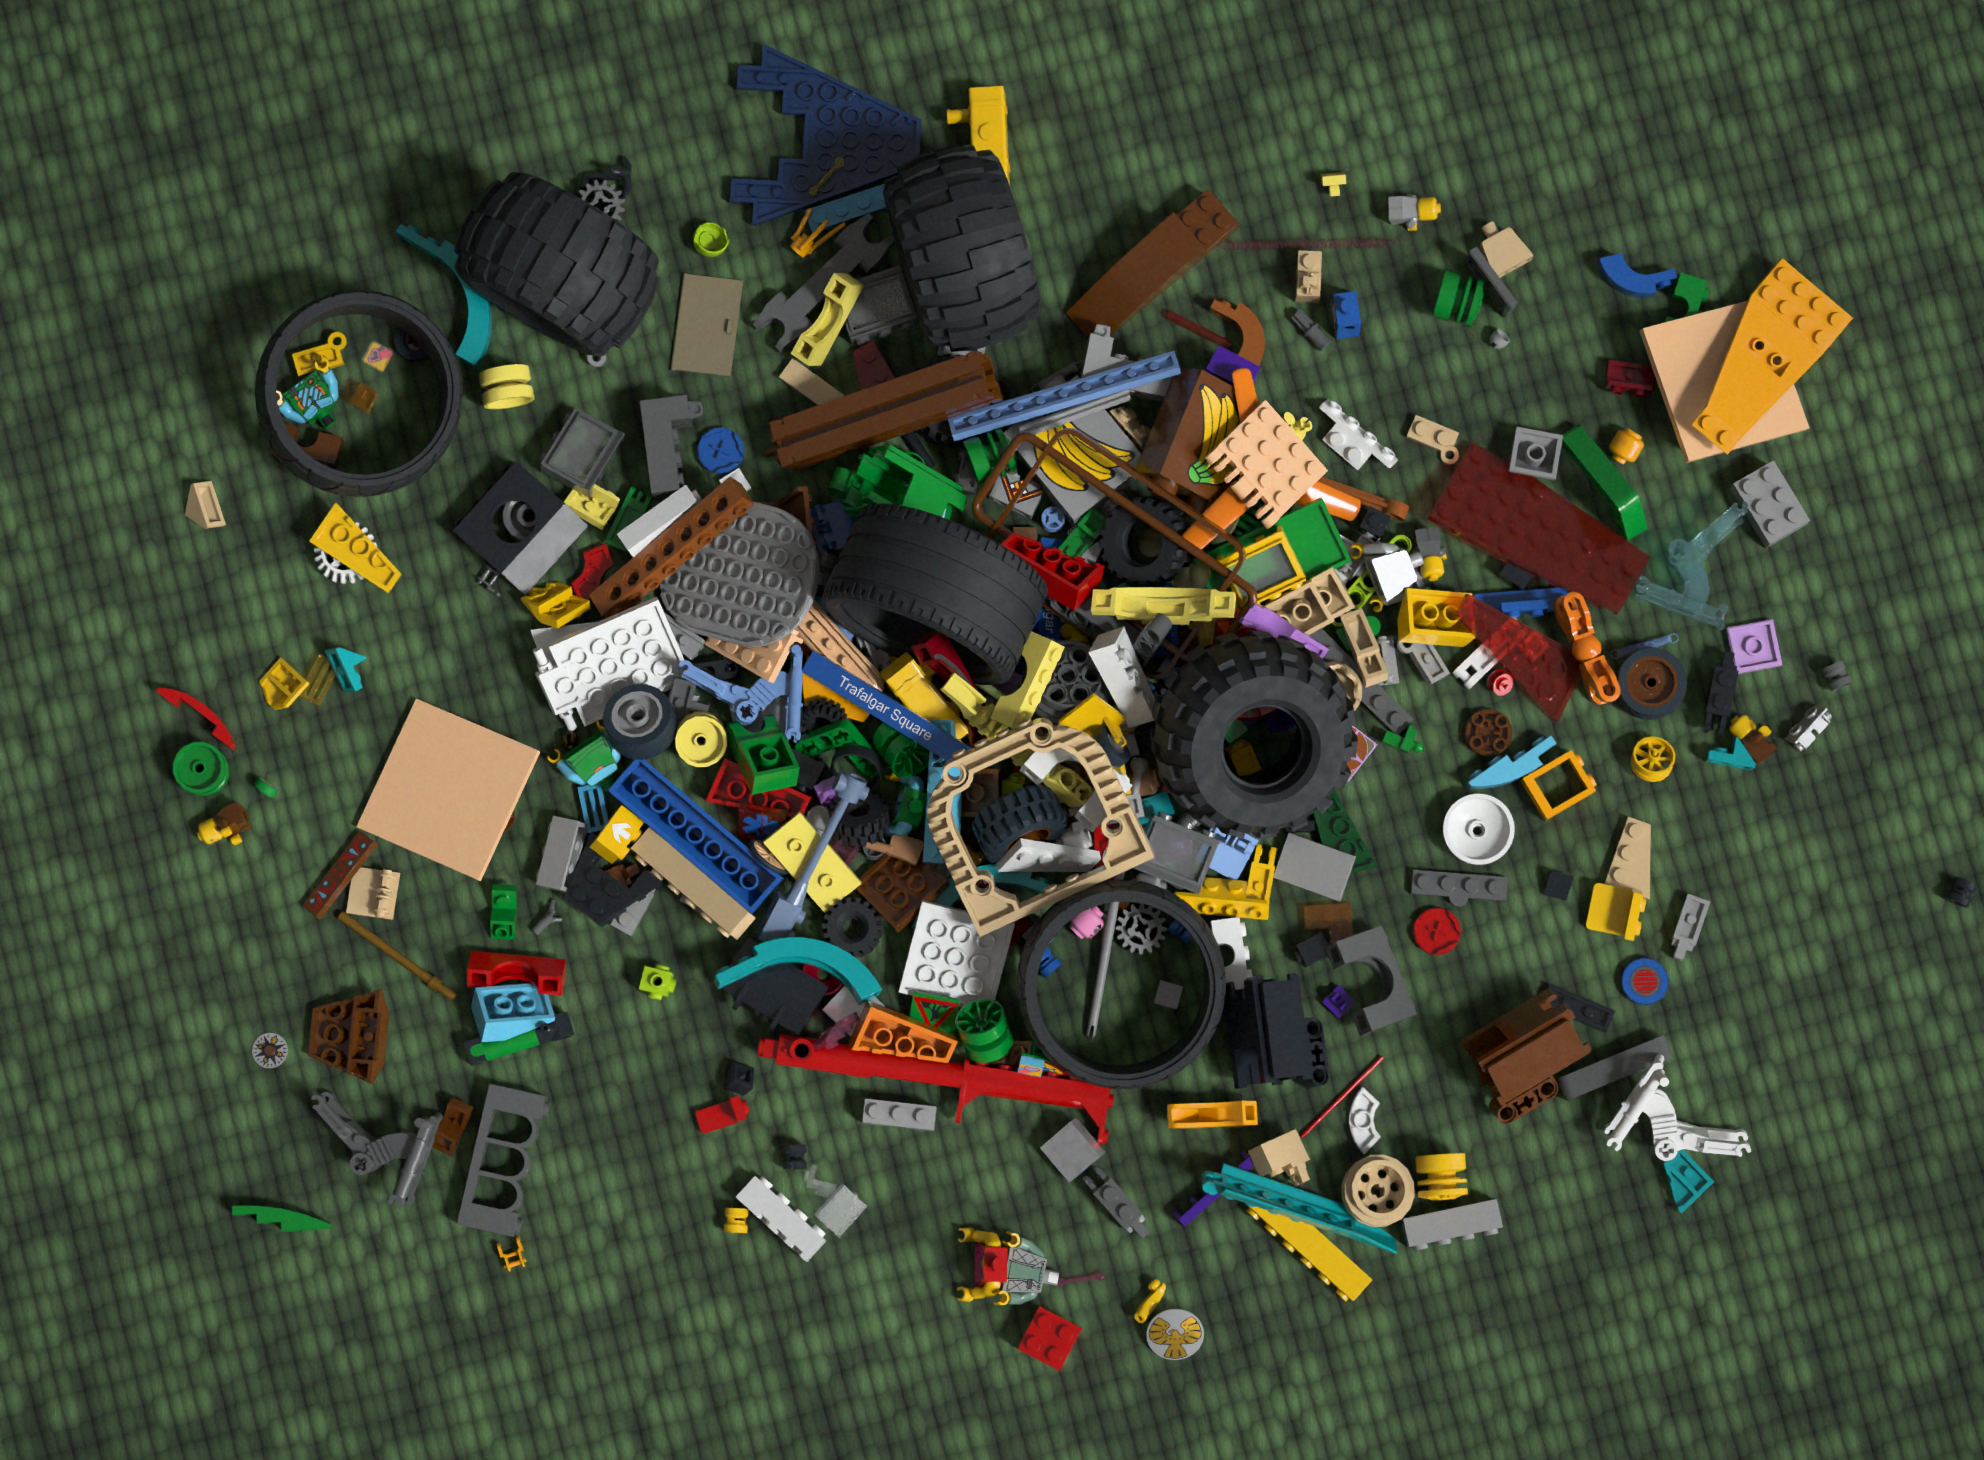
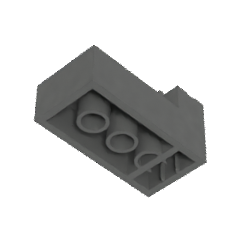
M687 395L640 401L650 487L654 501L665 500L685 485L683 472L679 473V468H683V461L680 449H676V445H680L677 428L693 427L692 420L704 416L702 402L689 401Z

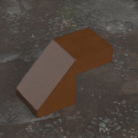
M452 1097L448 1103L444 1118L438 1126L432 1148L452 1157L468 1125L474 1107Z

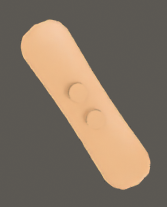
M814 600L805 618L795 628V630L799 631L797 636L804 639L803 642L812 652H819L878 690L883 691L884 680L878 670L842 633Z

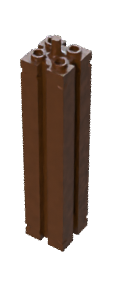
M975 350L967 353L965 356L961 355L783 417L781 420L777 419L769 422L771 428L769 430L770 438L773 443L777 442V444L765 448V454L767 457L775 455L778 464L783 468L800 471L808 466H814L988 406L990 403L1003 401L999 384L994 377L995 370L991 356Z

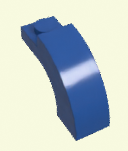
M1622 253L1600 258L1597 262L1601 275L1607 283L1618 292L1630 297H1654L1657 293V286L1659 289L1671 287L1672 283L1677 279L1675 269L1649 275L1636 273L1628 267Z

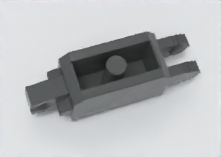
M1096 1165L1093 1168L1094 1173L1105 1184L1098 1189L1090 1177L1085 1175L1082 1180L1094 1192V1197L1124 1230H1127L1129 1233L1135 1230L1143 1239L1150 1233L1142 1224L1146 1220L1142 1215L1143 1213L1112 1178L1109 1179Z

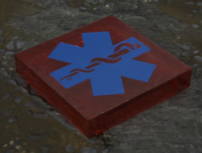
M740 803L738 838L765 840L787 822V810Z

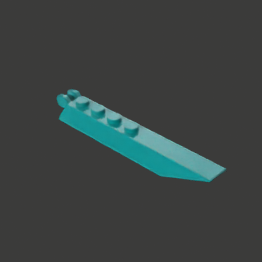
M1224 1163L1220 1174L1209 1170L1202 1174V1190L1210 1195L1219 1193L1227 1199L1244 1202L1250 1207H1259L1271 1214H1280L1295 1222H1303L1397 1254L1396 1239L1381 1227H1369L1358 1223L1347 1212L1343 1203Z

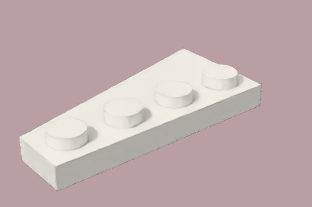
M1020 838L996 863L997 872H1089L1101 860L1100 852L1095 850Z

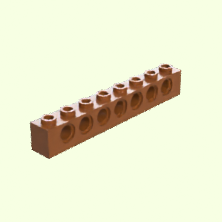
M732 477L727 478L589 594L601 616L608 618L638 604L646 594L656 589L664 579L674 574L683 563L692 559L695 553L710 544L714 537L729 528L730 524L738 517L744 515L754 503L743 485Z

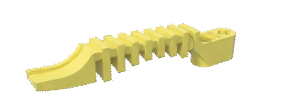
M956 673L951 674L940 690L959 706L963 717L970 721L969 724L972 727H977L978 732L981 735L987 736L988 741L996 738L998 732L1007 729L1008 726L990 718L991 713L995 709L993 704L982 706L981 704L985 703L987 699ZM1028 748L1008 758L1013 760V764L1022 768L1034 752ZM1060 764L1056 765L1042 780L1047 787L1051 788L1071 808L1083 806L1094 792L1091 786L1074 770ZM1061 776L1064 779V785L1061 782Z

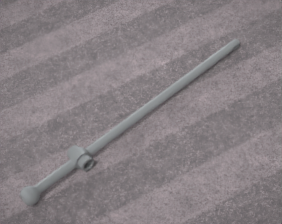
M1134 757L1130 762V768L1133 771L1132 787L1130 788L1132 794H1138L1140 791L1142 774L1149 767L1147 759ZM1125 871L1115 875L1114 880H1124ZM1119 902L1109 904L1086 1031L1087 1038H1089L1092 1025L1094 1026L1092 1039L1096 1035Z

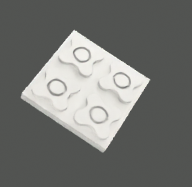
M922 900L899 992L913 996V991L957 998L960 999L959 1007L961 1008L969 1002L978 999L995 1000L1015 923L1012 922L980 937L966 910Z

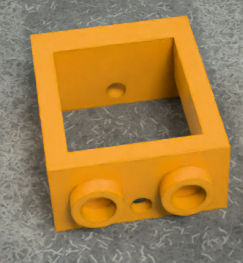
M1572 750L1521 780L1522 785L1544 821L1596 791L1594 788L1596 783L1590 773L1586 775L1582 768L1584 763L1578 753L1574 754ZM1568 760L1586 790L1552 809L1534 779Z

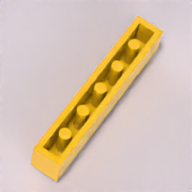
M1245 1204L1249 1207L1246 1210L1247 1213L1255 1220L1261 1218L1266 1223L1264 1228L1274 1237L1278 1234L1283 1238L1282 1244L1292 1253L1296 1250L1302 1256L1300 1261L1309 1269L1312 1267L1316 1268L1320 1272L1318 1277L1327 1285L1332 1283L1337 1288L1335 1293L1345 1302L1348 1299L1354 1301L1372 1281L1365 1272L1314 1226L1303 1222H1295L1286 1216L1271 1214L1265 1209L1250 1207Z

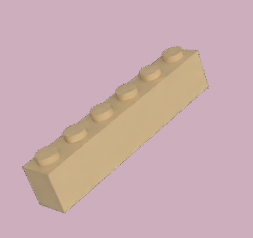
M650 827L631 847L637 853L634 857L643 866L651 865L653 867L651 873L661 881L666 878L670 882L667 886L677 895L682 892L686 896L684 901L693 909L698 906L702 910L700 915L709 923L713 921L718 923L717 930L728 938L732 935L735 939H738L755 920L752 914Z

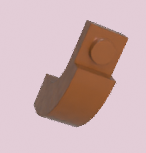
M1214 299L1209 312L1234 325L1241 334L1242 348L1238 355L1260 366L1264 354L1265 339L1262 326L1256 315L1241 302H1239L1234 310L1232 309L1233 306L1227 301H1217Z

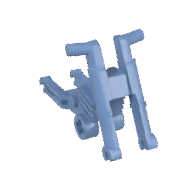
M793 645L792 651L787 656L791 660L789 674L780 671L774 683L760 678L750 689L719 680L693 666L687 660L679 663L677 670L685 669L681 675L682 679L714 695L718 700L731 705L734 710L735 720L739 721L743 726L750 725L756 719L758 711L762 712L776 698L787 697V705H785V709H787L785 736L787 740H790L791 736H793V743H797L800 740L801 707H803L801 703L803 652L799 645ZM746 707L750 709L749 714L752 718L750 716L746 719L741 717L742 711L740 709L745 710Z

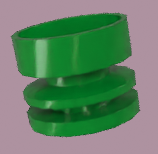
M1445 269L1432 317L1447 321L1451 312H1456V324H1460L1462 315H1467L1465 326L1471 327L1481 307L1484 295V280L1478 278L1475 288H1472L1470 286L1473 277L1469 276L1465 285H1461L1460 273Z
M1001 427L994 429L997 440H993L990 431L986 432V444H982L978 436L962 441L979 487L982 486L1010 443ZM1013 454L1006 465L1011 475L1017 473L1015 454ZM1005 469L1000 474L1002 478L1006 477Z

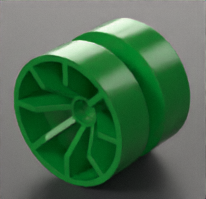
M885 722L880 725L874 734L873 745L896 776L901 778L912 777L929 766L930 750Z
M978 999L969 1002L958 1011L955 1024L966 1055L972 1061L978 1063L993 1062L1004 1057L1011 1050L1014 1038L1004 1009L999 1002L993 999Z

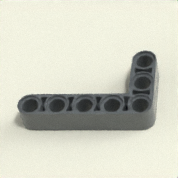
M1090 596L1075 611L1053 598L1050 599V605L1055 611L1095 639L1099 634L1124 627L1141 668L1146 667L1172 628L1170 619L1161 613H1156L1142 632L1125 620H1117V617L1114 615H1092V597Z

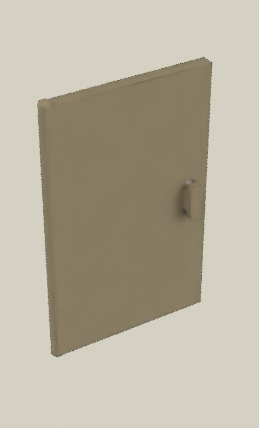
M683 274L671 371L731 377L743 281Z

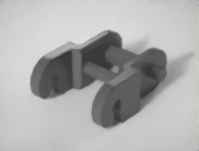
M491 564L490 566L485 565L487 569L483 575L476 577L479 580L478 583L480 585L484 583L488 586V591L500 597L501 594L492 589V584L498 576L503 575L499 571L497 572L492 569L493 566ZM493 572L495 575L489 583L486 582L485 579L489 573Z

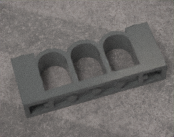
M489 1084L457 1225L515 1237L516 1233L521 1232L523 1219H519L520 1214L515 1212L523 1203L524 1191L518 1181L524 1179L531 1169L532 1160L525 1148L532 1146L538 1138L539 1126L537 1120L542 1121L543 1116L548 1115L550 1102H547L546 1096ZM501 1111L526 1117L532 1125L530 1138L520 1144L489 1138L495 1112ZM488 1143L519 1150L524 1157L522 1171L515 1176H504L482 1171ZM480 1176L510 1182L517 1191L515 1203L507 1209L474 1204Z

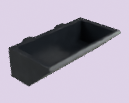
M748 937L730 963V968L738 965V961L748 955L752 958L751 952L753 947L759 945V943ZM789 962L767 966L722 987V989L737 998L732 1006V1009L735 1011L743 1003H746L756 1009L754 1015L759 1017L762 1013L773 1020L768 1029L769 1032L773 1033L781 1025L797 1036L808 1026L829 988Z

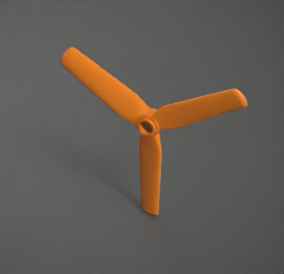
M1239 368L1232 372L1240 423L1259 405L1251 371L1248 368ZM1236 481L1202 514L1224 530L1249 509L1245 503L1255 494L1252 491L1241 500L1230 488ZM1318 481L1295 502L1303 506L1322 497L1330 515L1353 521L1357 517L1361 507L1360 499ZM1198 520L1182 534V537L1200 549H1203L1218 536V534Z

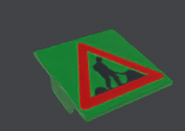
M913 991L910 1017L955 1036V1018L959 1011L960 999Z

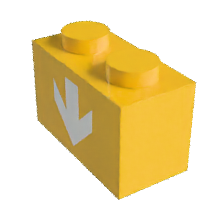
M621 805L590 845V848L611 864L618 858L622 860L630 850L627 847L630 841L635 843L642 834L640 827L644 821Z

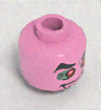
M1097 906L1092 907L1070 920L1071 924L1069 927L1081 939L1084 937L1091 939L1103 928L1104 921L1101 917L1104 913Z

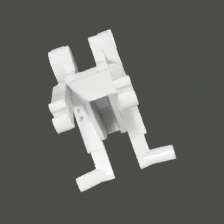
M1661 1054L1655 1056L1654 1062L1646 1074L1640 1078L1626 1101L1621 1103L1622 1106L1613 1120L1604 1127L1605 1134H1609L1610 1130H1614L1606 1140L1607 1146H1611L1613 1142H1616L1614 1145L1615 1151H1619L1622 1147L1623 1139L1634 1123L1638 1122V1117L1643 1111L1651 1120L1655 1153L1663 1161L1673 1159L1677 1151L1681 1149L1703 1153L1736 1155L1739 1157L1742 1156V1148H1745L1748 1153L1751 1152L1750 1145L1746 1142L1748 1140L1747 1133L1743 1129L1729 1130L1698 1127L1676 1120L1675 1109L1667 1094L1657 1088L1659 1084L1663 1087L1669 1084L1668 1078L1664 1075V1056ZM1742 1136L1745 1141H1739L1738 1137Z

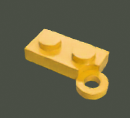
M334 332L329 336L328 344L293 353L292 356L298 377L308 376L317 370L314 365V359L318 365H323L325 360L322 355L327 357L329 361L328 367L331 369L344 365L340 350L346 347L347 339L345 335L340 332ZM336 337L341 338L342 342L340 345L333 344V340Z

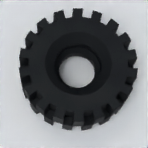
M869 790L868 796L864 801L859 799L857 804L849 802L833 833L835 839L838 841L842 840V843L845 845L850 842L851 846H856L857 843H861V846H866V842L874 844L876 843V838L879 840L884 838L883 834L887 835L889 832L888 828H890L889 809L886 799L884 797L881 798L879 793L873 795V791ZM837 798L833 800V805L831 804L829 807L830 818L839 802Z
M850 897L837 901V904L831 906L824 916L822 929L825 941L843 949L854 957L860 958L872 952L875 946L877 947L882 936V922L877 910L869 902L863 901L860 898L852 899ZM849 919H856L862 925V931L856 937H848L843 931L844 923Z

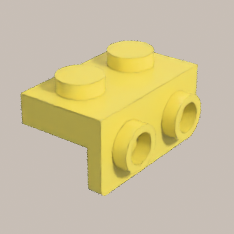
M579 476V479H581V480L584 481L585 478L582 477V476ZM595 484L590 498L572 490L564 503L580 518L603 530L617 511L620 499L611 491H606Z

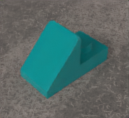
M340 647L325 650L344 693L356 692L363 688L360 682V675L353 666L367 659V657Z
M1737 736L1733 738L1731 754L1727 753V749L1714 747L1713 750H1709L1706 753L1705 762L1750 771L1756 765Z

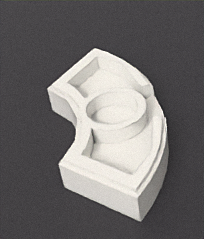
M1362 1087L1354 1097L1350 1108L1349 1127L1356 1146L1365 1154L1380 1138L1373 1121L1375 1110L1380 1103Z

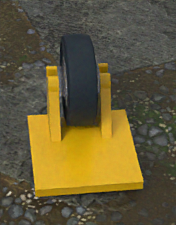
M1095 693L1091 694L1058 720L1062 726L1078 729L1095 739L1105 751L1112 766L1121 767L1130 759V753L1126 746L1127 741L1122 735L1119 726L1126 720V717Z

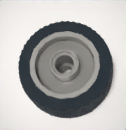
M632 684L614 693L606 704L603 713L605 732L612 746L621 755L634 760L651 759L663 753L672 744L677 732V719L670 700L658 688L648 684Z

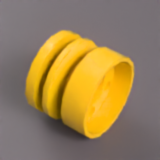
M1465 1153L1415 1157L1416 1173L1427 1174V1179L1418 1181L1417 1186H1428L1427 1191H1418V1198L1434 1201L1450 1200L1462 1195H1468V1188H1457V1184L1467 1183V1179L1456 1177V1172L1466 1169Z

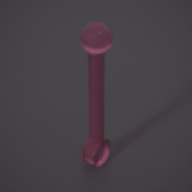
M1100 1271L1096 1275L1063 1279L1059 1277L1057 1286L1063 1287L1068 1283L1095 1279L1102 1281L1105 1278V1274Z

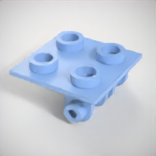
M1217 827L1211 828L1210 832L1216 834L1215 839L1219 840L1220 843L1217 846L1209 868L1231 880H1237L1259 840L1246 833L1244 838L1221 833ZM1202 844L1195 857L1196 861L1202 863L1208 845Z

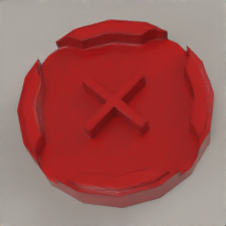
M1441 908L1428 909L1419 915L1414 923L1413 936L1415 943L1422 951L1430 955L1448 953L1457 945L1460 939L1461 928L1459 921L1448 910Z

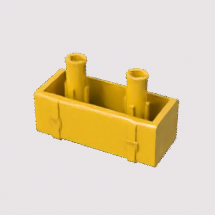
M1004 87L969 88L968 109H947L948 125L969 123L971 145L975 147L976 151L990 149L997 156L1010 186L1007 134L1008 109Z
M905 652L880 672L887 686L901 700L904 706L930 722L931 719L954 720L956 737L959 740L968 734L967 726L959 717L961 712L959 706L953 700L951 702L946 701L930 681L931 677L936 673L930 667L918 665L911 655Z

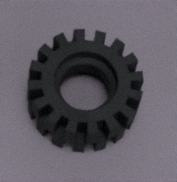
M816 698L814 702L811 700L801 720V723H803L802 728L806 729L805 733H808L836 721L846 720L847 714H844L845 709L840 708L841 704L838 702L833 704L834 700L832 699L829 702L826 701V698H822L821 701ZM818 717L826 718L830 723L821 721ZM820 736V739H822V740L826 739V742H830V741H831V740H830L828 737H826V736Z

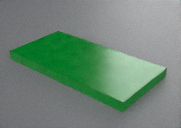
M1322 497L1282 515L1269 529L1262 524L1236 537L1246 547L1256 542V538L1260 535L1267 537L1277 532V527L1281 525L1305 573L1306 581L1330 567L1337 569L1352 562ZM1226 541L1205 551V553L1217 560V555L1227 556L1234 552L1235 547ZM1282 543L1245 559L1243 566L1237 573V575L1249 582L1257 593L1297 575ZM1195 556L1193 557L1195 563H1198V562L1203 563L1202 561H1200L1199 559H1197ZM1234 564L1228 568L1231 571H1233L1237 564ZM1210 568L1211 576L1206 587L1207 589L1219 591L1226 578ZM1230 585L1225 592H1233ZM1238 587L1243 599L1248 598L1247 593ZM1290 588L1287 589V590H1285V591H1283V592H1281V593L1283 594V593H1285V592H1287V591H1290ZM1266 599V600L1260 602V604H1262V603L1268 601L1269 599Z

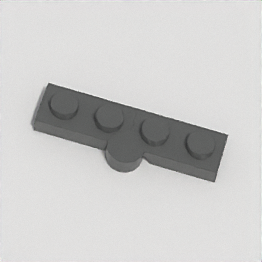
M1413 870L1411 894L1449 897V902L1454 907L1464 906L1468 898L1506 902L1508 877Z

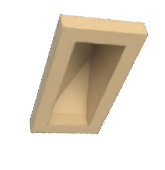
M212 481L191 484L185 516L204 529L226 525Z

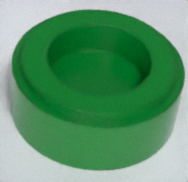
M258 777L254 783L258 790L271 798L278 792L276 787L261 777Z

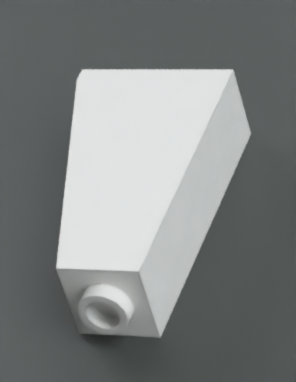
M684 485L621 530L617 535L630 554L635 557L697 505L702 498L696 490L691 492L687 485Z

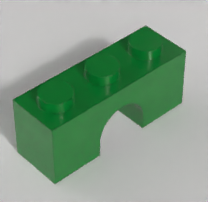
M1681 272L1671 299L1684 305L1686 310L1684 317L1702 313L1699 307L1701 301L1706 302L1710 290L1706 288L1708 281ZM1667 316L1663 323L1676 319Z

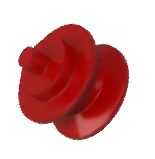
M1498 669L1489 675L1487 686L1495 694L1502 696L1512 689L1513 678L1504 670Z

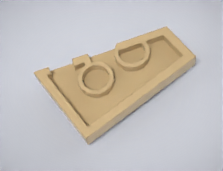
M1627 817L1604 884L1640 890L1643 893V898L1650 900V824Z

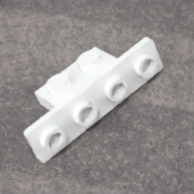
M1327 399L1320 405L1319 408L1336 422L1323 438V441L1355 469L1359 470L1372 454L1388 468L1397 463L1398 459L1395 457L1394 452L1378 443L1376 436L1371 432L1363 430L1355 418L1348 417L1341 411L1342 408L1339 404Z

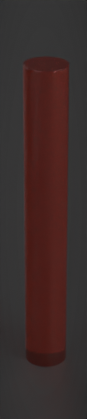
M1169 310L1166 319L1227 350L1232 344V341Z

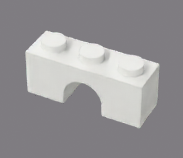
M1240 917L1213 920L1210 922L1211 931L1218 945L1227 946L1234 953L1233 963L1224 967L1226 983L1233 981L1235 990L1244 989V980L1252 977L1251 969L1247 970L1246 960H1250L1248 946H1243L1242 937L1246 936L1245 922L1240 923Z

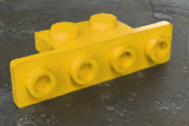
M1205 877L1199 894L1175 892V895L1191 905L1199 914L1268 920L1269 916L1268 900L1246 898L1248 881Z

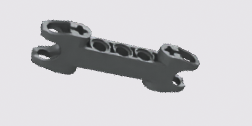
M869 213L850 224L838 235L834 242L841 249L790 298L782 291L779 292L766 304L761 314L753 323V327L757 331L770 323H779L784 327L785 333L775 346L779 353L797 343L801 333L808 330L814 324L808 317L825 302L823 292L833 273H847L852 276L860 268L866 275H869L883 262L888 252L894 246L895 239L892 236L887 237L878 244H871L866 241L864 233L874 221Z

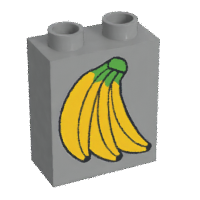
M1059 375L1041 390L1067 382L1062 375ZM1076 375V376H1075L1074 378H1072L1069 382L1074 381V380H1077V379H1080V378ZM1064 409L1007 425L1008 430L1004 434L1011 442L1019 434L1018 427L1020 425ZM1105 409L1035 434L1048 444L1058 431L1065 428H1075L1088 435L1135 469L1141 457V453ZM1071 434L1062 435L1053 447L1118 493L1137 479ZM1022 442L1014 454L1029 473L1042 454V451L1029 442ZM1050 456L1046 457L1033 477L1037 484L1041 485V489L1054 505L1063 511L1065 518L1073 528L1077 526L1092 507L1097 510L1110 500L1108 496Z

